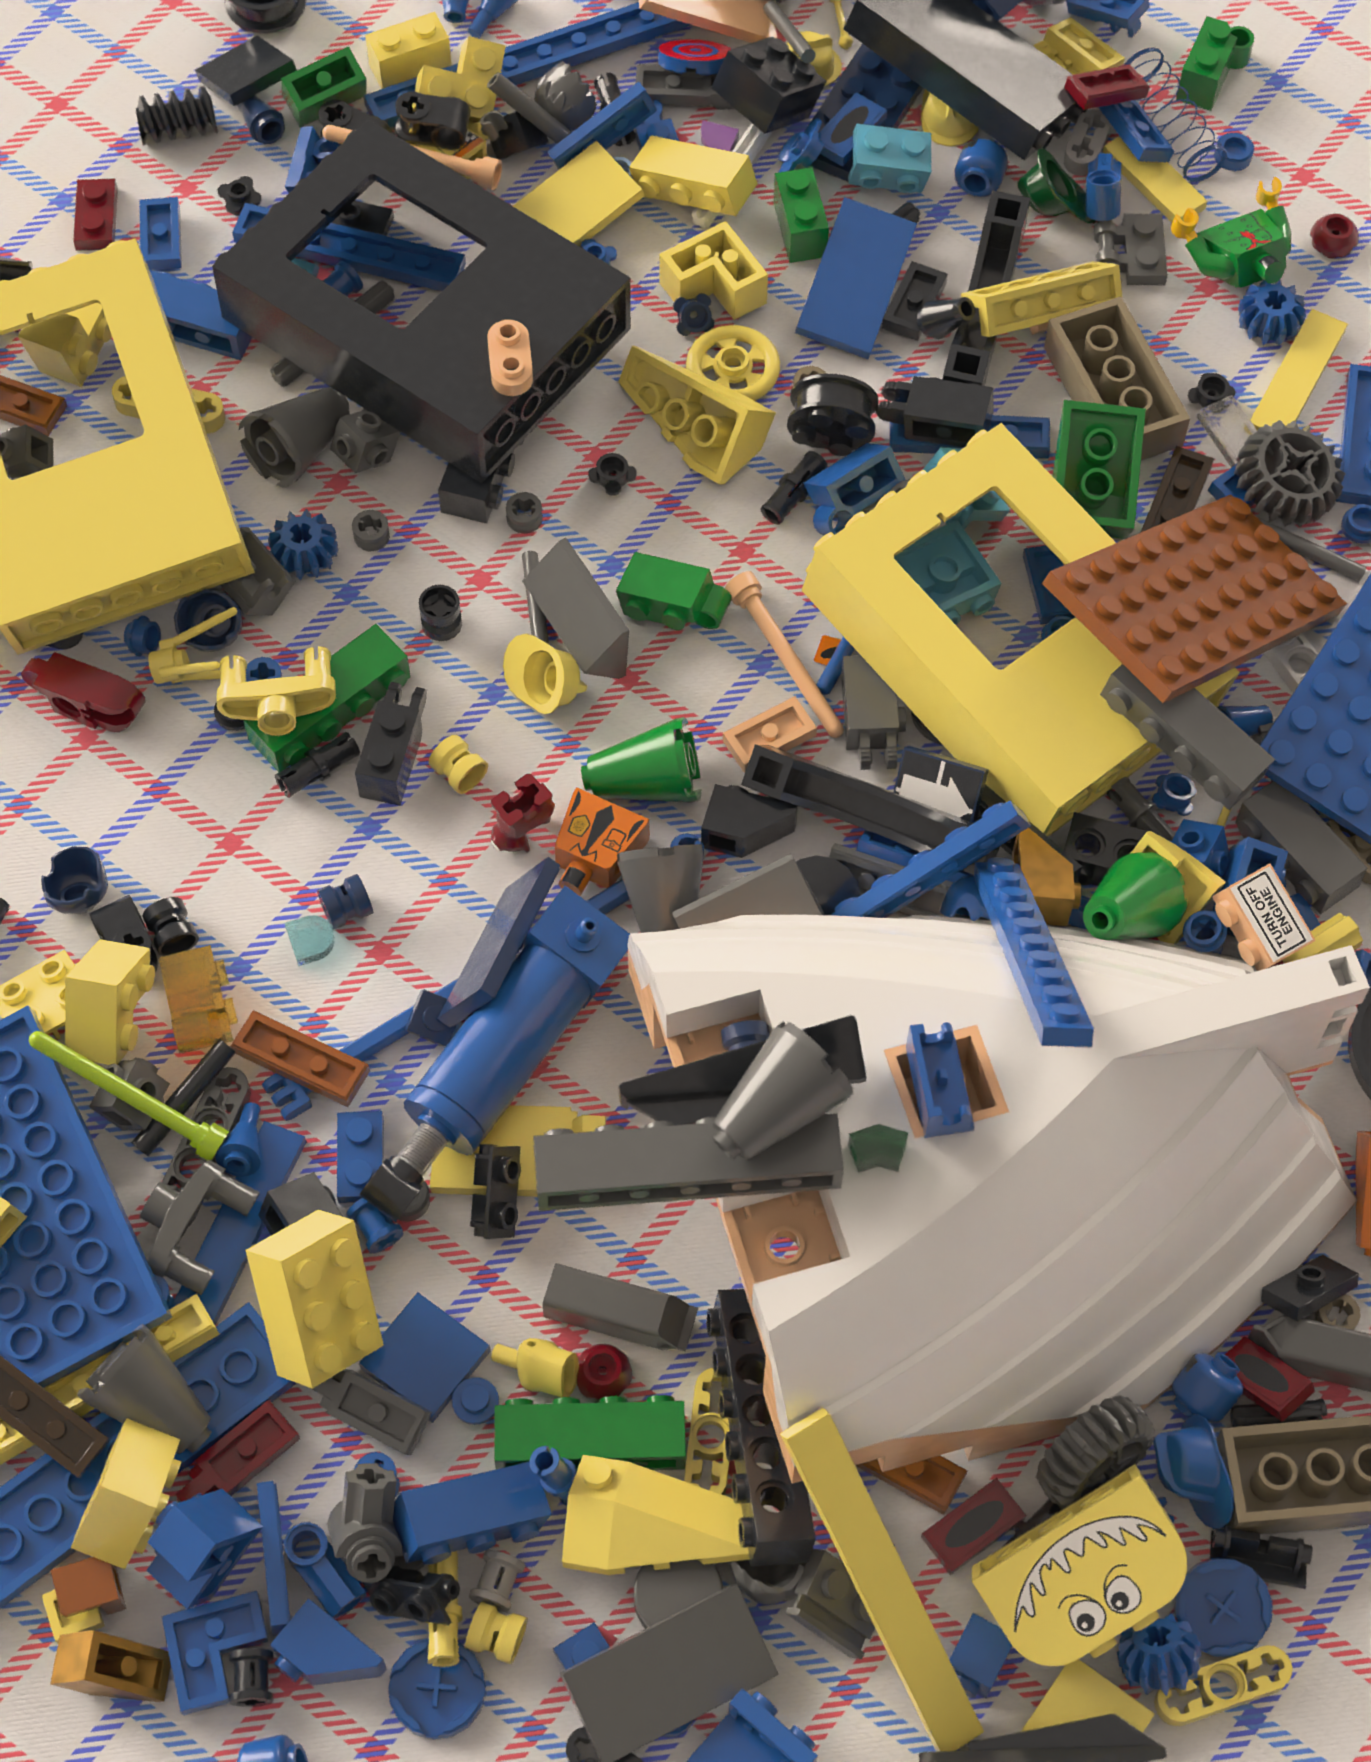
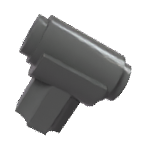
M377 1463L358 1464L356 1469L345 1472L343 1501L339 1502L330 1512L327 1522L335 1558H344L347 1570L351 1576L366 1583L378 1582L385 1578L393 1567L394 1556H403L401 1540L393 1522L396 1477L393 1470L383 1469Z

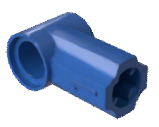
M1099 153L1093 161L1088 162L1086 215L1093 220H1112L1121 213L1122 166L1121 162L1113 158L1112 153Z
M311 1522L299 1523L289 1530L284 1540V1550L289 1563L299 1573L325 1611L332 1618L337 1619L355 1608L367 1596V1593L358 1580L351 1576L344 1561L341 1558H335L333 1546L328 1541L324 1530ZM304 1539L317 1540L321 1546L319 1552L310 1559H302L295 1555L296 1546Z

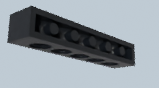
M745 1289L718 1290L714 1308L707 1309L706 1325L708 1336L716 1338L717 1349L713 1350L712 1357L714 1376L722 1377L723 1390L719 1392V1412L721 1418H728L730 1431H727L725 1436L726 1457L728 1461H735L736 1474L732 1476V1497L735 1504L741 1503L743 1517L739 1518L738 1523L740 1546L742 1548L748 1547L751 1566L808 1563L816 1540L808 1490L803 1481L793 1484L791 1482L763 1394L766 1355ZM738 1339H743L750 1343L740 1342ZM744 1380H752L757 1384H749ZM750 1421H759L765 1426H757ZM756 1463H766L769 1466H771L772 1469L762 1468L758 1466ZM763 1506H773L780 1512H770Z

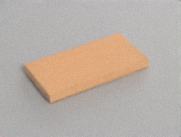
M639 0V6L642 10L750 43L772 36L777 38L775 25L763 10L764 5L772 0Z

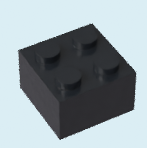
M772 36L729 50L711 89L759 130L767 134L808 119L827 81L816 73V69L810 63H804L791 52L784 41Z

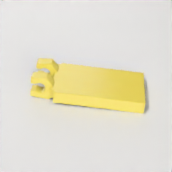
M509 1105L481 1144L521 1146V1173L518 1179L517 1196L537 1197L533 1136L544 1135L545 1132L558 1128L570 1129L574 1133L594 1132L596 1128L606 1125V1116L581 1115L577 1117L578 1112L572 1111L571 1107ZM444 1146L443 1151L432 1163L431 1193L486 1194L487 1186L473 1185L474 1153H479V1147L473 1154L464 1155Z

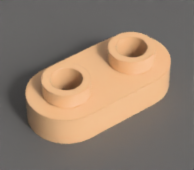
M499 321L488 331L492 385L496 391L503 395H521L531 387L533 382L529 333L527 328L518 321Z

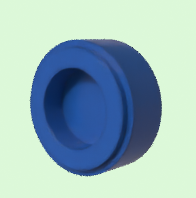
M1227 133L1218 139V142L1222 144L1227 152V159L1222 168L1229 171H1240L1250 165L1254 153V144L1247 136L1240 133ZM1215 149L1214 158L1218 164L1222 156L1221 149Z

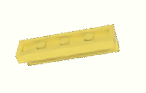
M1093 261L961 293V298L968 297L973 302L975 308H978L981 335L992 337L1048 323L1050 319L1120 296L1122 297V287L1118 264Z

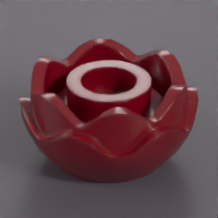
M1327 214L1314 223L1310 231L1313 248L1329 259L1349 255L1352 249L1358 245L1359 232L1355 223L1342 214Z
M596 1344L585 1349L578 1357L579 1368L576 1383L583 1396L595 1400L608 1396H620L625 1388L630 1385L632 1368L628 1357L618 1347L610 1344ZM601 1368H605L607 1373L601 1375L598 1371Z

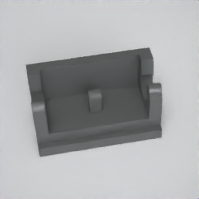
M240 527L255 573L221 584V587L246 615L272 616L296 581L249 527Z

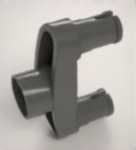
M208 1160L198 1169L181 1192L159 1182L139 1218L159 1228L148 1260L153 1274L162 1278L166 1276L199 1295L203 1294L215 1271L180 1253L178 1244L204 1199L209 1200L212 1197L247 1217L260 1193L225 1174L226 1168L211 1160Z

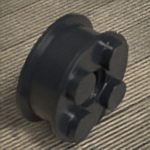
M225 0V8L229 18L242 30L256 33L276 32L295 25L306 6V0Z
M816 374L799 380L792 387L790 400L795 409L788 416L787 429L792 435L794 442L812 448L828 449L831 454L836 456H847L852 453V450L860 448L864 444L871 442L874 438L876 426L871 415L877 410L879 399L875 390L867 383L841 374Z

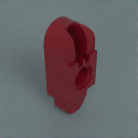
M53 652L48 661L40 658L30 659L21 672V677L29 686L47 697L54 712L93 729H96L98 726L110 732L125 730V728L130 726L146 702L143 693L128 680L57 652Z

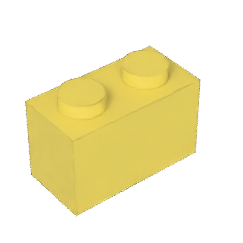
M436 12L365 35L369 66L381 89L416 78L424 65L439 69L452 65L449 37Z

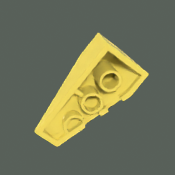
M631 346L618 381L643 413L650 415L662 429L661 434L668 442H673L684 455L682 459L691 469L721 485H724L762 449L776 412L745 395L638 346Z
M583 1455L568 1493L562 1554L563 1568L604 1575L625 1574V1568L653 1565L654 1570L669 1569L671 1562L699 1560L702 1564L749 1560L748 1547L742 1548L739 1542L738 1523L739 1518L743 1517L741 1503L735 1504L733 1498L630 1462Z

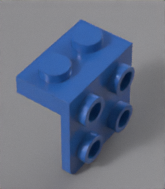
M742 1688L729 1702L728 1714L686 1762H817L818 1755L812 1751L816 1746L815 1743L804 1731L795 1725L789 1730L774 1717L778 1710L766 1697L759 1692H755L751 1696Z

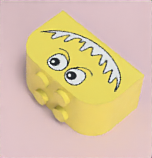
M1136 1464L973 1565L972 1583L1012 1646L1023 1657L1040 1665L1062 1666L1072 1663L1090 1653L1092 1658H1096L1113 1648L1117 1644L1115 1636L1132 1627L1134 1632H1137L1156 1621L1160 1616L1157 1610L1169 1603L1177 1595L1184 1583L1187 1572V1556L1183 1542L1173 1522Z

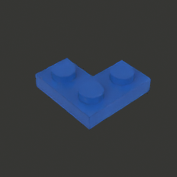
M257 1590L161 1616L182 1715L229 1703L230 1693L222 1654L269 1642L261 1600Z

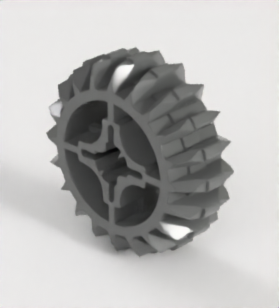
M1278 420L1271 426L1265 424L1247 438L1244 442L1245 446L1238 452L1236 459L1238 464L1234 474L1240 477L1237 488L1247 491L1244 501L1255 499V514L1265 511L1269 514V522L1279 517L1284 527L1293 521L1301 527L1307 524L1308 521L1314 523L1333 508L1336 504L1335 501L1342 493L1343 486L1341 483L1346 473L1339 469L1343 459L1332 456L1335 445L1326 446L1323 443L1324 433L1315 436L1311 434L1310 425L1301 430L1298 428L1295 420L1286 426L1282 421Z
M1121 1395L1115 1396L1112 1399H1104L1099 1405H1092L1083 1415L1079 1414L1078 1418L1071 1425L1066 1426L1065 1431L1060 1436L1054 1438L1053 1445L1045 1450L1044 1458L1039 1461L1036 1479L1045 1491V1495L1054 1504L1057 1503L1061 1509H1064L1134 1464L1137 1465L1140 1460L1146 1457V1450L1152 1446L1156 1431L1153 1423L1147 1417L1148 1414L1138 1404H1134L1128 1397L1124 1398Z

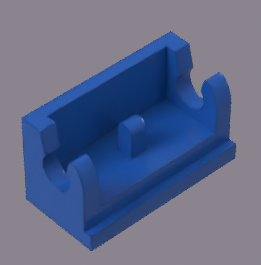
M944 1022L941 1025V1031L934 1034H926L923 1024L909 1025L906 1051L924 1138L974 1131V1122L952 1025Z

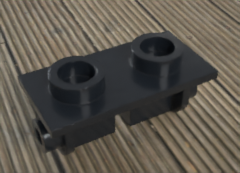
M480 1144L479 1153H474L473 1185L487 1186L486 1194H473L470 1226L474 1227V1236L484 1237V1239L515 1237V1225L518 1219L517 1193L518 1179L521 1173V1146Z
M1226 1525L1224 1530L1218 1528L1211 1530L1210 1559L1214 1557L1232 1558L1250 1566L1264 1582L1306 1589L1307 1564L1310 1565L1313 1547L1312 1545L1304 1544V1539L1297 1538V1540L1270 1535L1269 1540L1260 1539L1259 1533L1231 1529L1229 1525Z
M393 1566L382 1580L374 1583L362 1582L370 1595L371 1605L384 1616H395L443 1625H450L452 1623L445 1608L452 1600L458 1597L460 1585L450 1574L427 1572L423 1576L421 1571Z

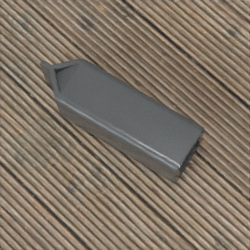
M558 1263L554 1266L542 1304L543 1317L660 1350L677 1349L685 1352L698 1312V1307L688 1305L674 1295Z
M1282 1315L1264 1327L1254 1324L1247 1337L1303 1376L1371 1392V1334L1306 1318L1297 1322L1286 1315Z

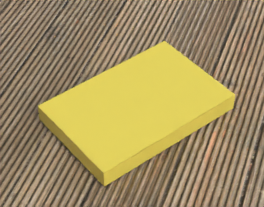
M596 140L514 204L513 207L580 247L584 240L591 239L645 195L642 188Z

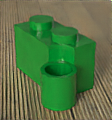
M1206 16L1182 69L1180 86L1187 90L1189 100L1193 101L1197 107L1212 111L1229 70L1242 69L1247 66L1255 39L1250 29L1242 26L1231 28L1228 22ZM1179 88L1176 100L1187 99L1186 92Z
M634 552L616 589L624 615L636 621L648 620L665 624L674 630L684 629L686 623L689 622L696 623L706 629H717L732 601L731 594L725 588L714 584L710 569L639 552Z

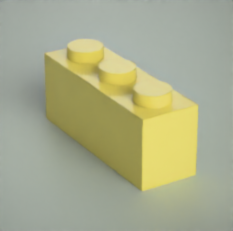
M652 135L629 166L633 180L642 188L646 198H654L736 216L758 184L749 155Z

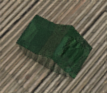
M876 1124L849 1133L848 1148L858 1173L878 1166L899 1172L909 1132Z

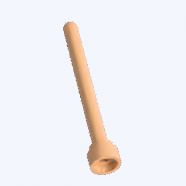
M327 125L324 127L322 134L326 140L342 144L353 130ZM414 146L458 174L470 176L471 180L477 182V185L482 188L494 191L499 184L502 172V161L500 159L485 156L483 159L477 158L475 161Z
M745 571L736 575L725 586V589L732 596V602L735 605H740L743 609L747 608L827 733L833 738L840 737L844 732L842 723L761 601V584L751 571Z

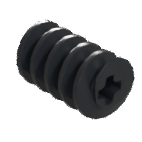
M199 86L198 98H194L189 88L184 89L183 100H179L173 90L169 91L167 103H164L159 93H154L152 105L148 104L143 95L139 96L138 106L135 109L143 145L146 144L148 133L151 134L156 143L161 142L163 131L167 133L171 141L176 140L178 128L181 129L186 138L191 137L193 126L197 128L201 136L206 135L209 123L214 131L218 133L212 98L205 86Z

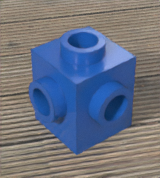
M1183 819L1170 842L1196 858L1216 875L1224 876L1229 863V849L1224 826Z

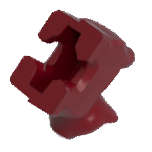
M525 774L514 782L517 789L521 791L510 799V795L502 791L491 799L492 807L497 812V823L492 828L491 844L497 851L517 852L523 850L528 853L530 847L526 833L541 824H548L551 820V815L555 809V803L552 800L553 795L545 784H540L532 774Z

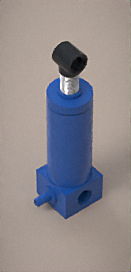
M564 886L524 939L495 998L467 1018L416 1085V1088L412 1090L404 1101V1109L418 1125V1129L410 1136L409 1141H407L397 1156H391L389 1160L385 1159L359 1196L396 1223L423 1187L424 1179L422 1176H424L425 1171L429 1169V1166L443 1151L444 1146L464 1155L473 1154L579 1011L587 1006L626 954L630 933L567 886Z

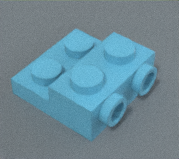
M958 520L928 533L894 556L899 565L955 625L960 622L962 615L972 611L975 616H979L990 610L995 604V598L1002 583Z

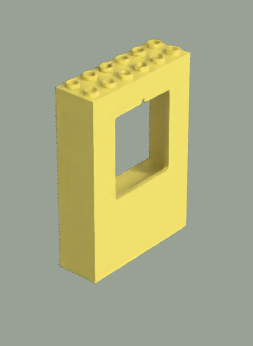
M136 238L128 241H115L105 249L90 254H77L70 257L66 262L51 267L35 268L28 275L10 281H0V336L95 303L101 304L144 429L143 435L138 438L15 480L9 479L0 453V631L17 655L190 596L202 589H210L255 573L156 286Z
M1000 423L988 432L983 429L976 433L969 440L967 446L959 452L956 450L949 451L940 459L937 466L929 472L922 470L915 474L906 487L898 493L895 491L888 492L879 500L876 507L865 514L861 511L854 515L847 522L845 528L834 535L830 532L824 535L813 548L815 553L812 562L806 568L807 576L801 591L956 760L989 769L985 784L1006 802L1009 800L1024 812L1029 822L1049 837L1071 821L1074 812H1083L1107 794V791L1112 789L1111 786L1118 780L1131 776L1163 751L1156 744L1147 741L1140 734L1139 729L1127 718L1113 711L1107 701L1100 695L1111 674L1122 663L1076 617L1004 669H997L894 559V556L940 526L941 520L938 517L943 522H946L990 491H995L1064 565L1116 543L1011 432ZM1233 668L1195 687V689L1213 705L1218 707L1240 672Z

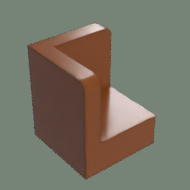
M91 1557L51 1570L60 1613L63 1617L67 1618L102 1607L107 1615L126 1610L119 1575L115 1565Z

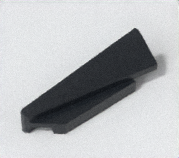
M849 1015L802 1029L828 1054L824 1059L832 1069L831 1074L840 1068L850 1084L866 1082L867 1077L855 1015ZM766 1040L621 1083L619 1085L620 1104L625 1109L632 1107L655 1121H669L675 1125L695 1124L696 1121L702 1118L717 1117Z
M1115 1713L968 1742L969 1750L919 1753V1762H1149L1167 1758L1165 1746L1157 1743Z

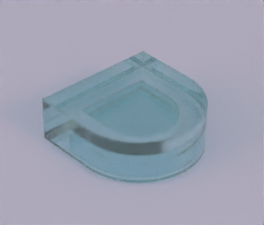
M310 915L284 923L298 967L323 959L332 951L335 937L332 926L326 919Z

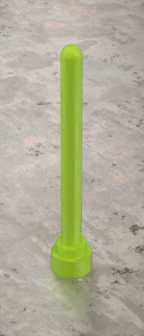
M35 1031L29 1037L30 1046L191 1140L189 1145L197 1149L195 1154L206 1161L213 1160L229 1133L228 1130L214 1122L211 1126L204 1121L201 1125L41 1031Z

